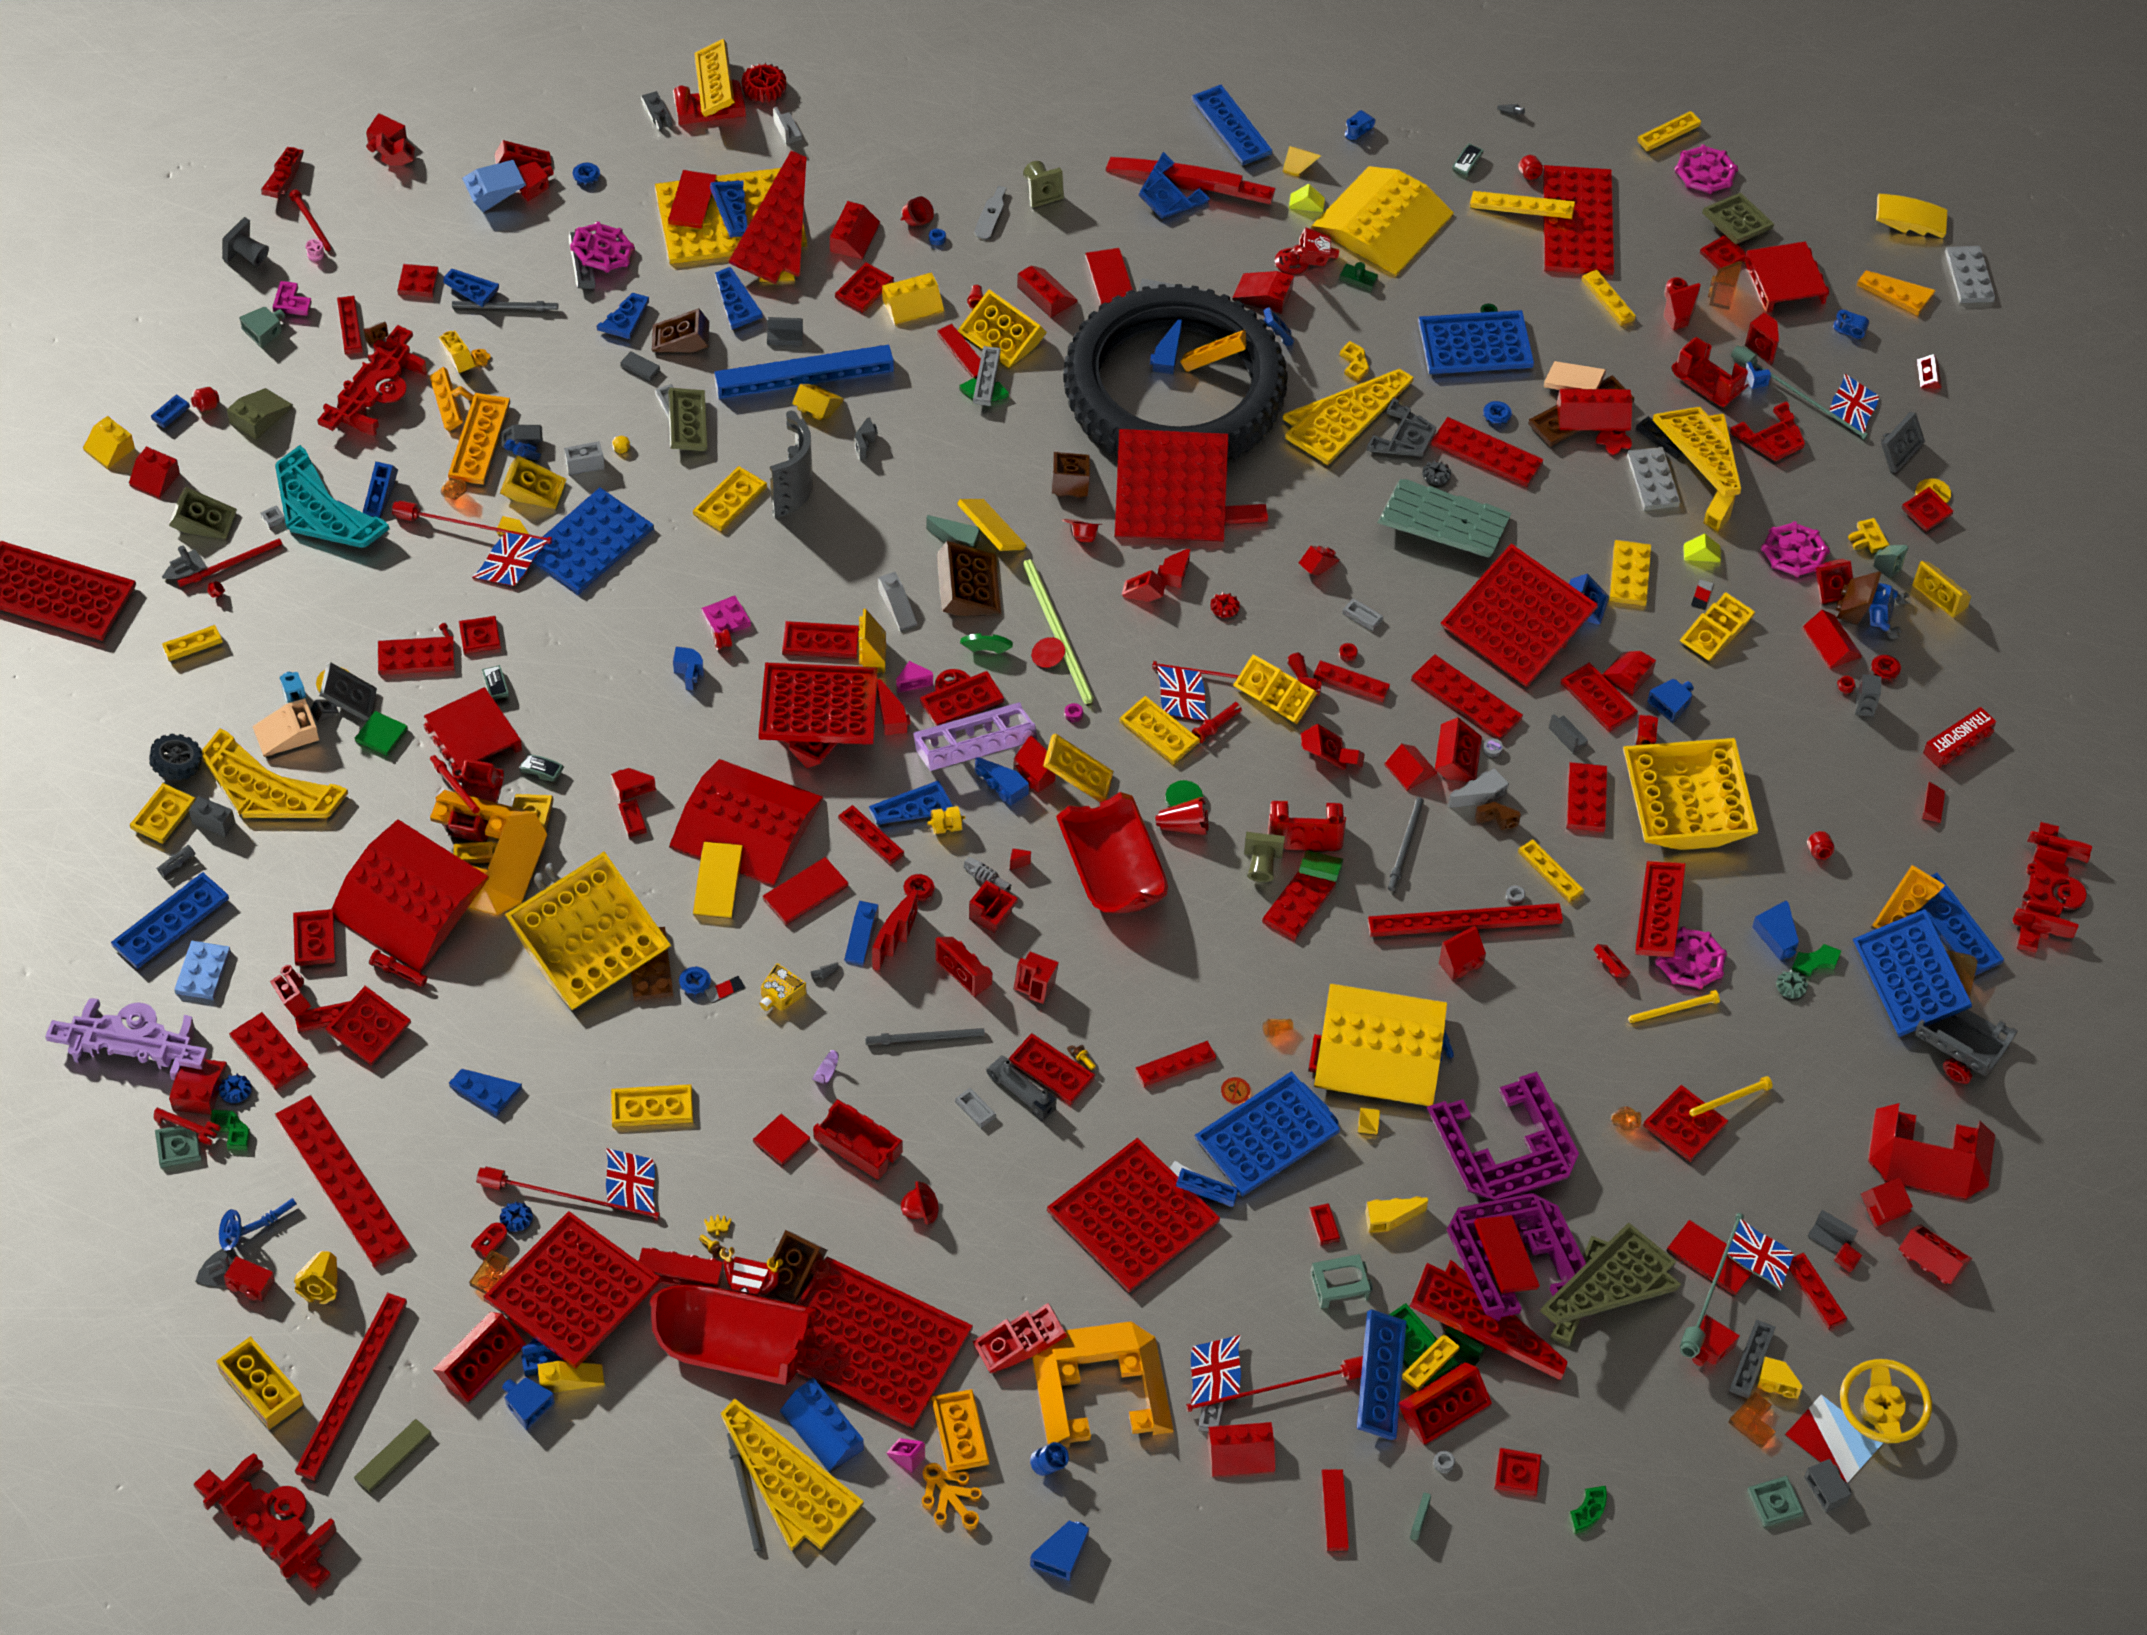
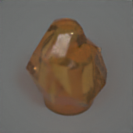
M448 478L440 492L442 496L456 500L466 493L467 485L462 479Z
M1628 1106L1621 1107L1611 1115V1122L1623 1131L1633 1130L1641 1125V1112H1635L1634 1109Z

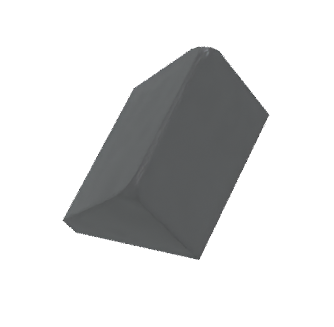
M326 699L315 700L310 709L317 722L334 717L339 713L336 707L331 705L330 701Z

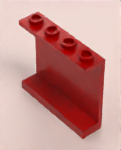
M1806 241L1747 250L1744 263L1766 313L1773 312L1774 305L1777 302L1819 296L1821 303H1826L1827 296H1829V288L1824 283L1823 274L1819 272L1817 261L1814 260L1812 250L1808 247Z
M485 687L424 715V729L427 734L432 735L435 746L441 748V754L445 761L449 760L451 763L452 771L455 767L463 769L464 762L467 759L481 761L510 746L515 753L522 751L520 737Z

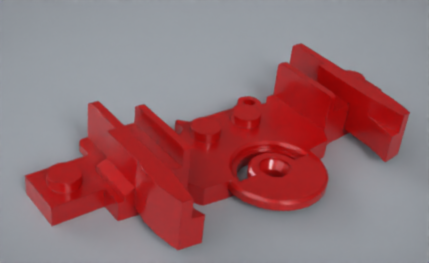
M397 325L386 338V342L382 340L376 341L373 345L375 352L368 355L370 363L362 362L363 366L353 377V382L347 380L343 383L344 389L338 395L337 408L326 403L324 404V412L317 419L318 425L334 431L343 422L365 434L375 436L377 434L376 429L379 427L378 419L367 417L366 407H372L377 401L393 403L405 395L407 390L406 383L400 377L403 367L419 374H427L426 361L409 353L410 347L406 345L413 337V331ZM384 379H394V381H385L381 383V385L379 386L380 393L376 390V386L380 381Z
M2040 822L2038 832L2031 831L2027 842L2037 844L2033 861L2028 864L2026 873L2031 876L2023 898H2027L2028 901H2022L2021 907L2023 909L2016 908L2012 919L2014 925L2021 926L2017 949L2033 953L2037 952L2039 938L2047 940L2050 933L2056 936L2074 938L2079 924L2059 917L2062 909H2077L2085 903L2087 898L2084 885L2077 879L2069 877V868L2064 864L2067 857L2078 859L2088 864L2092 846L2080 841L2058 837L2059 826ZM2059 885L2061 886L2058 888L2057 894L2061 900L2066 901L2065 904L2058 901L2054 896V889Z
M255 1453L244 1459L224 1481L208 1469L193 1484L194 1488L206 1497L203 1500L206 1510H209L224 1496L218 1503L224 1513L234 1520L233 1526L235 1530L241 1531L246 1526L247 1533L261 1544L262 1551H265L268 1547H273L274 1550L270 1553L272 1559L278 1558L282 1562L279 1570L286 1579L291 1578L297 1573L304 1582L316 1591L331 1576L330 1571L321 1565L318 1560L323 1556L319 1548L325 1545L337 1531L334 1520L329 1518L327 1522L308 1536L305 1526L300 1522L307 1509V1501L302 1491L293 1486H281L272 1490L269 1494L260 1488L253 1490L251 1483L245 1481L264 1467L263 1462L258 1459ZM273 1499H277L274 1503V1509L279 1516L287 1517L291 1514H294L296 1516L289 1520H279L275 1518L271 1514V1506L274 1502ZM284 1505L290 1506L286 1511H283L282 1507Z

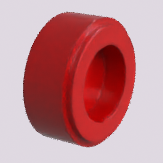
M1345 643L1340 646L1339 657L1343 661L1351 662L1357 658L1358 649L1354 644Z

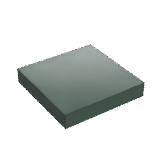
M180 1125L155 1130L160 1168L201 1160L198 1133Z
M1788 1476L1753 1485L1747 1489L1763 1527L1801 1517L1804 1514Z

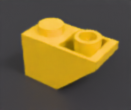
M1717 491L1705 513L1703 523L1719 532L1730 519L1736 496L1724 497Z
M1768 1357L1764 1358L1757 1388L1769 1393H1779L1787 1398H1798L1802 1390V1384L1787 1363Z

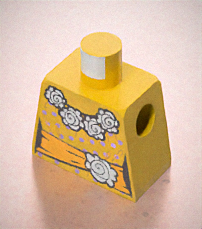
M777 963L761 985V996L764 999L759 1005L765 1011H768L773 1005L783 1011L807 993L806 982Z

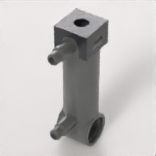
M999 1056L986 1068L988 1076L994 1082L1003 1084L1032 1108V1113L1042 1122L1056 1110L1057 1099L1047 1090L1041 1091L1014 1068L1011 1061L1005 1056Z

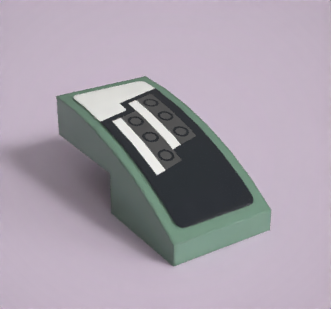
M1469 143L1455 161L1452 170L1468 177L1473 166L1477 165L1484 150Z
M500 665L482 669L487 691L494 700L509 697Z
M527 754L519 766L521 773L535 774L540 780L555 782L564 768L562 764L532 754Z

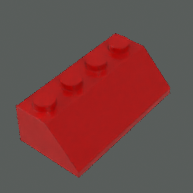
M1559 389L1557 410L1560 430L1631 431V389Z
M490 1312L432 1370L445 1386L464 1401L469 1402L526 1343L502 1313Z
M1466 1362L1398 1403L1405 1422L1424 1445L1492 1404L1478 1367Z

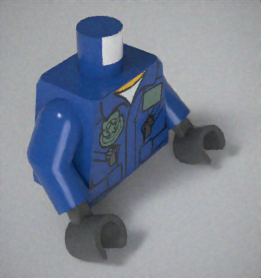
M1878 583L1872 604L1869 607L1870 626L1880 627L1884 632L1887 631L1890 639L1900 637L1899 633L1902 632L1900 627L1891 628L1890 620L1895 600L1898 605L1906 604L1908 601L1905 598H1908L1909 594L1907 592L1898 594V591L1893 589L1892 586Z

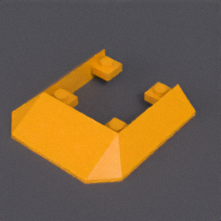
M444 790L435 797L436 803L430 816L432 822L448 825L451 811L472 817L478 815L482 819L488 820L485 835L499 839L488 870L475 867L490 878L468 908L498 916L522 904L548 837L536 813L470 796L480 808L479 813L474 814L456 792Z
M1132 1321L1065 1330L1068 1335L1066 1338L1032 1357L1048 1444L1058 1442L1064 1447H1069L1070 1443L1091 1440L1087 1417L1067 1420L1061 1386L1080 1383L1078 1364L1118 1359L1121 1378L1138 1375L1142 1377L1148 1409L1129 1411L1132 1434L1152 1432L1153 1435L1174 1432L1156 1338Z

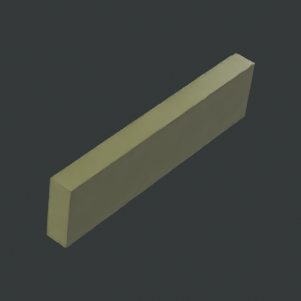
M415 1419L354 1476L355 1481L370 1493L431 1435V1431Z

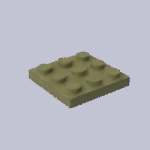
M1742 193L1709 205L1702 211V214L1735 244L1767 232L1774 227V223Z

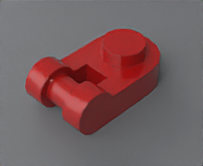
M499 1222L490 1224L472 1242L471 1248L475 1251H480L484 1258H491L495 1250L507 1238L506 1227ZM487 1240L490 1242L488 1246L484 1244Z

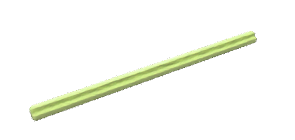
M1031 559L1026 560L1023 565L1055 638L1061 640L1065 646L1064 659L1085 704L1093 703L1094 697L1034 562Z

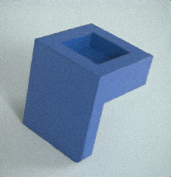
M1747 362V380L1751 388L1768 386L1771 377L1769 369H1754L1752 363Z

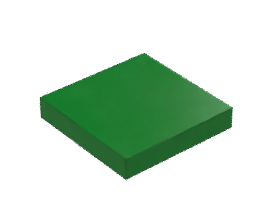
M375 711L356 735L355 742L388 756L408 730V725Z
M1306 850L1299 873L1337 881L1344 859Z

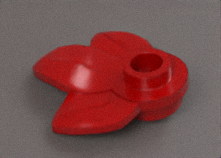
M1602 431L1596 438V443L1605 445L1606 451L1611 455L1618 454L1621 448L1630 449L1632 446V440L1625 435V431Z

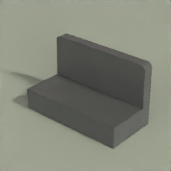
M767 318V345L802 346V318Z
M1555 714L1551 716L1549 729L1572 753L1587 745L1588 739L1564 715L1560 718Z
M1822 1210L1807 1237L1837 1254L1845 1243L1851 1246L1858 1230Z

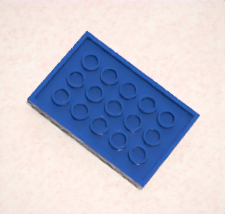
M1522 310L1418 317L1429 374L1533 368L1534 361Z
M599 487L542 536L544 538L553 537L552 544H546L534 558L533 563L579 595L654 529V524Z
M1926 909L1853 938V943L1898 1037L1916 1031L1921 1019L1925 1021V1027L1972 1008V1003Z
M1291 1071L1194 1136L1195 1140L1243 1197L1338 1134L1340 1128Z

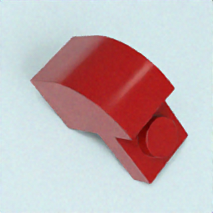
M383 133L377 135L376 149L379 153H382V162L391 166H403L414 161L415 147L405 138L393 143Z

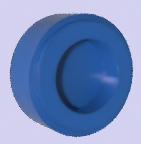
M933 229L929 232V242L931 244L939 246L945 243L946 233L944 230Z

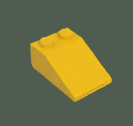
M517 455L510 464L500 494L517 502L556 509L567 479Z

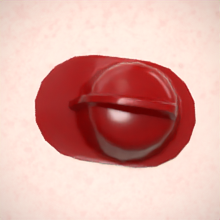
M923 196L911 199L902 208L903 217L900 220H905L909 226H921L929 223L934 217L933 206Z
M1062 519L1064 522L1071 523L1073 536L1079 542H1093L1097 536L1099 525H1102L1079 520Z

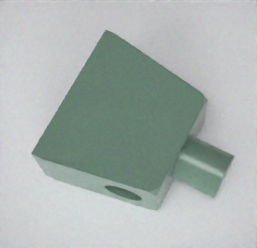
M261 307L239 317L241 329L260 348H263L282 332L280 321L285 319V314L281 309L272 313L267 307Z

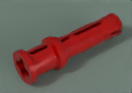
M1234 702L1214 718L1206 719L1203 725L1192 729V733L1200 739V743H1203L1209 735L1216 734L1220 726L1242 712V708L1239 707L1237 709L1240 705Z
M379 949L374 950L369 959V965L382 968L385 973H394L421 988L425 986L428 980V976L396 961L395 957H388L382 954Z

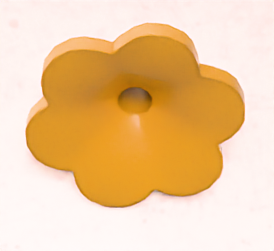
M485 349L471 351L475 367L485 366L488 364V360L491 359L490 354Z

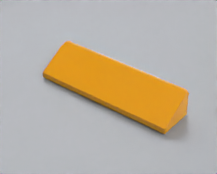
M1242 330L1186 352L1180 361L1186 372L1245 350L1246 332Z

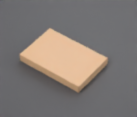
M1554 361L1544 381V387L1556 390L1599 389L1606 374L1605 369Z

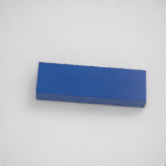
M1181 1168L1176 1182V1187L1231 1207L1234 1206L1238 1193L1236 1187Z

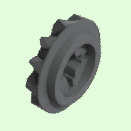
M1434 460L1432 463L1427 462L1426 466H1423L1422 475L1427 482L1441 485L1449 481L1451 469H1449L1448 464L1444 465L1442 461L1438 463ZM1440 470V472H1438V474H1436L1435 476L1434 471Z

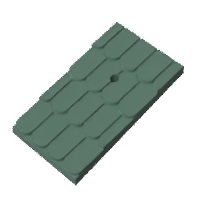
M1400 479L1377 523L1489 558L1495 550L1511 513L1487 503L1481 504L1463 496L1457 497L1432 486L1426 487L1408 479Z

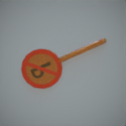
M1228 1078L1221 1086L1222 1097L1230 1103H1244L1250 1096V1086L1242 1078Z

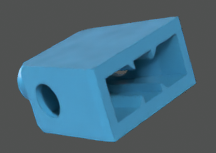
M285 672L279 677L286 704L294 701L292 697L294 695L299 696V700L305 698L307 702L304 686L298 672Z

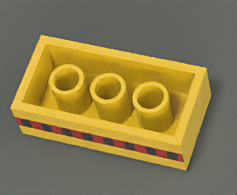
M251 1336L216 1360L219 1373L269 1430L304 1405L301 1393Z

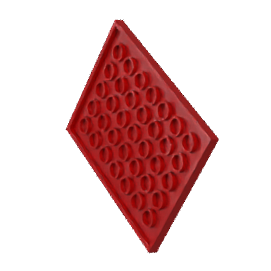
M826 1256L796 1304L816 1309L812 1336L807 1335L804 1347H807V1352L802 1363L798 1362L795 1369L798 1374L808 1379L814 1378L818 1384L914 1429L929 1404L931 1397L936 1392L973 1330V1325Z

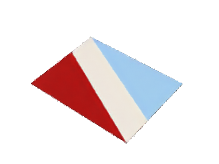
M1823 1395L1817 1398L1785 1434L1819 1462L1830 1459L1833 1465L1838 1467L1840 1476L1846 1483L1853 1478L1883 1444V1442L1872 1440L1858 1432L1849 1423L1843 1411Z

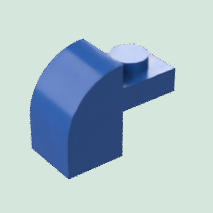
M676 647L673 658L674 673L685 674L686 689L693 690L694 683H698L699 675L704 676L703 659L694 649Z

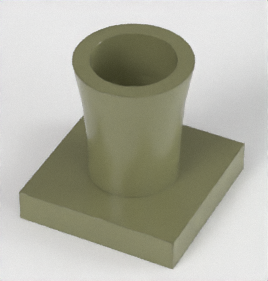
M1033 161L1024 168L1023 177L1028 181L1029 200L1032 208L1064 199L1063 173L1060 167L1046 171L1045 165L1041 161Z
M1246 832L1244 854L1252 855L1247 874L1250 880L1256 882H1270L1274 880L1273 858L1282 859L1285 836Z

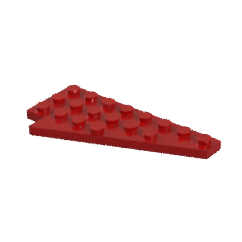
M792 150L790 151L730 257L729 264L773 284H777L783 271L797 277L800 276L807 157Z
M1449 1261L1445 1271L1426 1263L1409 1307L1561 1380L1568 1361L1517 1316L1501 1317L1499 1322L1486 1315L1467 1273L1454 1261Z

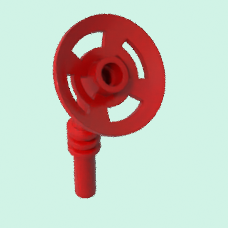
M1294 245L1293 248L1282 249L1275 256L1276 267L1281 272L1290 275L1303 273L1309 264L1298 263V256L1307 254L1308 249L1302 245ZM1280 257H1282V262H1283L1284 265H1282V264L1280 263V260H1279ZM1298 264L1301 266L1295 269L1290 268V266H1295Z

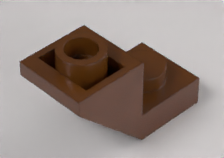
M379 322L363 329L365 341L368 345L374 344L378 340H383L389 335L386 322Z
M1496 802L1478 806L1475 813L1477 823L1496 819L1501 830L1515 828L1519 825L1521 817L1519 811Z

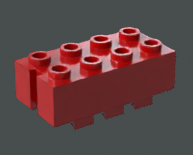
M837 1099L828 1109L829 1113L820 1125L818 1123L815 1124L813 1127L814 1140L879 1181L888 1170V1163H894L903 1153V1140L890 1133L885 1127L876 1124L874 1120L866 1115L860 1114L852 1106L846 1105Z

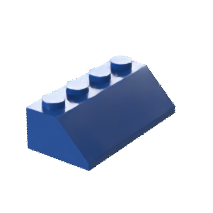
M814 1378L797 1388L780 1409L783 1417L829 1473L864 1450V1439Z

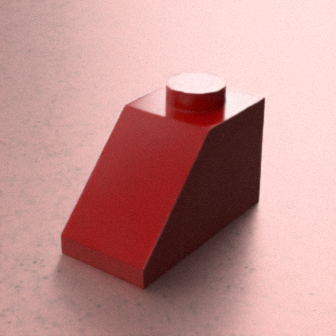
M1185 549L1164 559L1163 565H1159L1157 575L1166 582V585L1177 588L1182 587L1190 561L1191 549Z
M1153 570L1126 580L1122 596L1151 602L1163 597L1166 582Z
M631 768L618 770L611 774L612 786L620 802L656 790L655 778L652 775Z

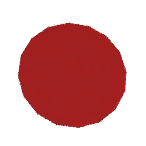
M1055 637L1041 639L1032 649V660L1037 666L1042 668L1055 666L1064 657L1065 646L1061 640Z

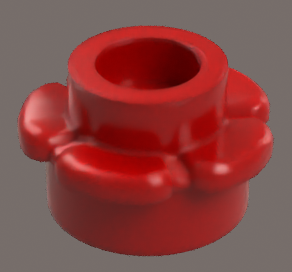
M214 581L208 584L207 592L213 598H220L225 589L220 582Z
M1843 676L1837 682L1838 689L1844 693H1851L1856 687L1854 679L1850 676Z

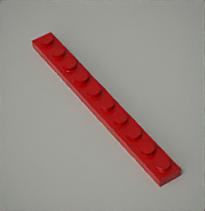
M1560 903L1368 916L1367 919L1370 937L1462 931L1476 926L1477 929L1562 924L1563 921Z
M387 1292L295 1469L297 1475L313 1481L317 1479L405 1309L407 1299Z

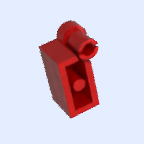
M285 965L280 971L285 979L279 974L270 983L282 1003L296 1018L310 1008L311 1005L301 990L304 978L295 972L291 965Z

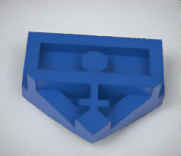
M535 1338L528 1345L522 1347L523 1354L521 1358L525 1376L539 1374L537 1364L555 1361L566 1362Z

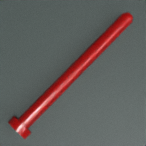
M298 189L292 190L289 193V198L291 201L296 202L314 233L323 243L324 249L328 252L331 251L330 243L301 199V192Z

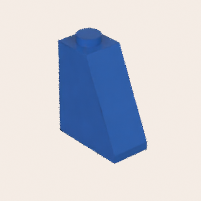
M1787 900L1755 916L1752 928L1780 961L1785 958H1791L1796 954L1799 940Z
M1069 1520L1031 1554L1030 1566L1070 1581L1088 1540L1089 1527H1086L1082 1522Z

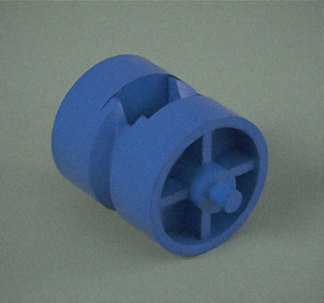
M1053 1442L1035 1450L1031 1455L1030 1464L1036 1474L1047 1476L1063 1469L1068 1464L1069 1454L1061 1443Z

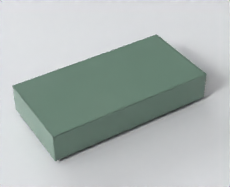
M1423 1493L1411 1530V1539H1419L1430 1505L1431 1494Z

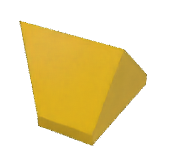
M1289 146L1282 172L1299 177L1300 173L1321 157V155Z

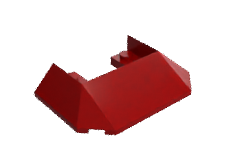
M1900 1103L1875 1110L1868 1162L1872 1167L1875 1166L1885 1183L1900 1177L1904 1187L1967 1200L1978 1191L1988 1188L1995 1134L1981 1121H1979L1977 1128L1956 1124L1952 1149L1913 1141L1917 1115L1899 1112Z

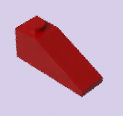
M502 140L494 153L496 164L514 160L517 167L531 162H537L540 167H547L552 164L549 151Z
M877 679V693L885 736L907 733V726L910 725V715L906 714L903 704L881 679Z

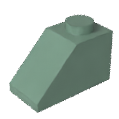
M1888 545L1885 549H1880L1874 556L1873 567L1889 579L1902 570L1908 546Z

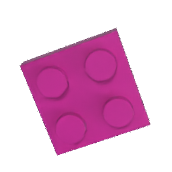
M735 595L701 608L702 614L713 632L720 633L724 629H728L729 633L732 634L751 626L750 619Z

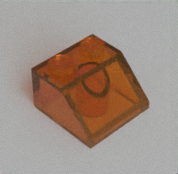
M1741 261L1720 268L1717 275H1713L1710 284L1713 288L1710 287L1708 297L1711 298L1709 305L1730 310L1742 267Z

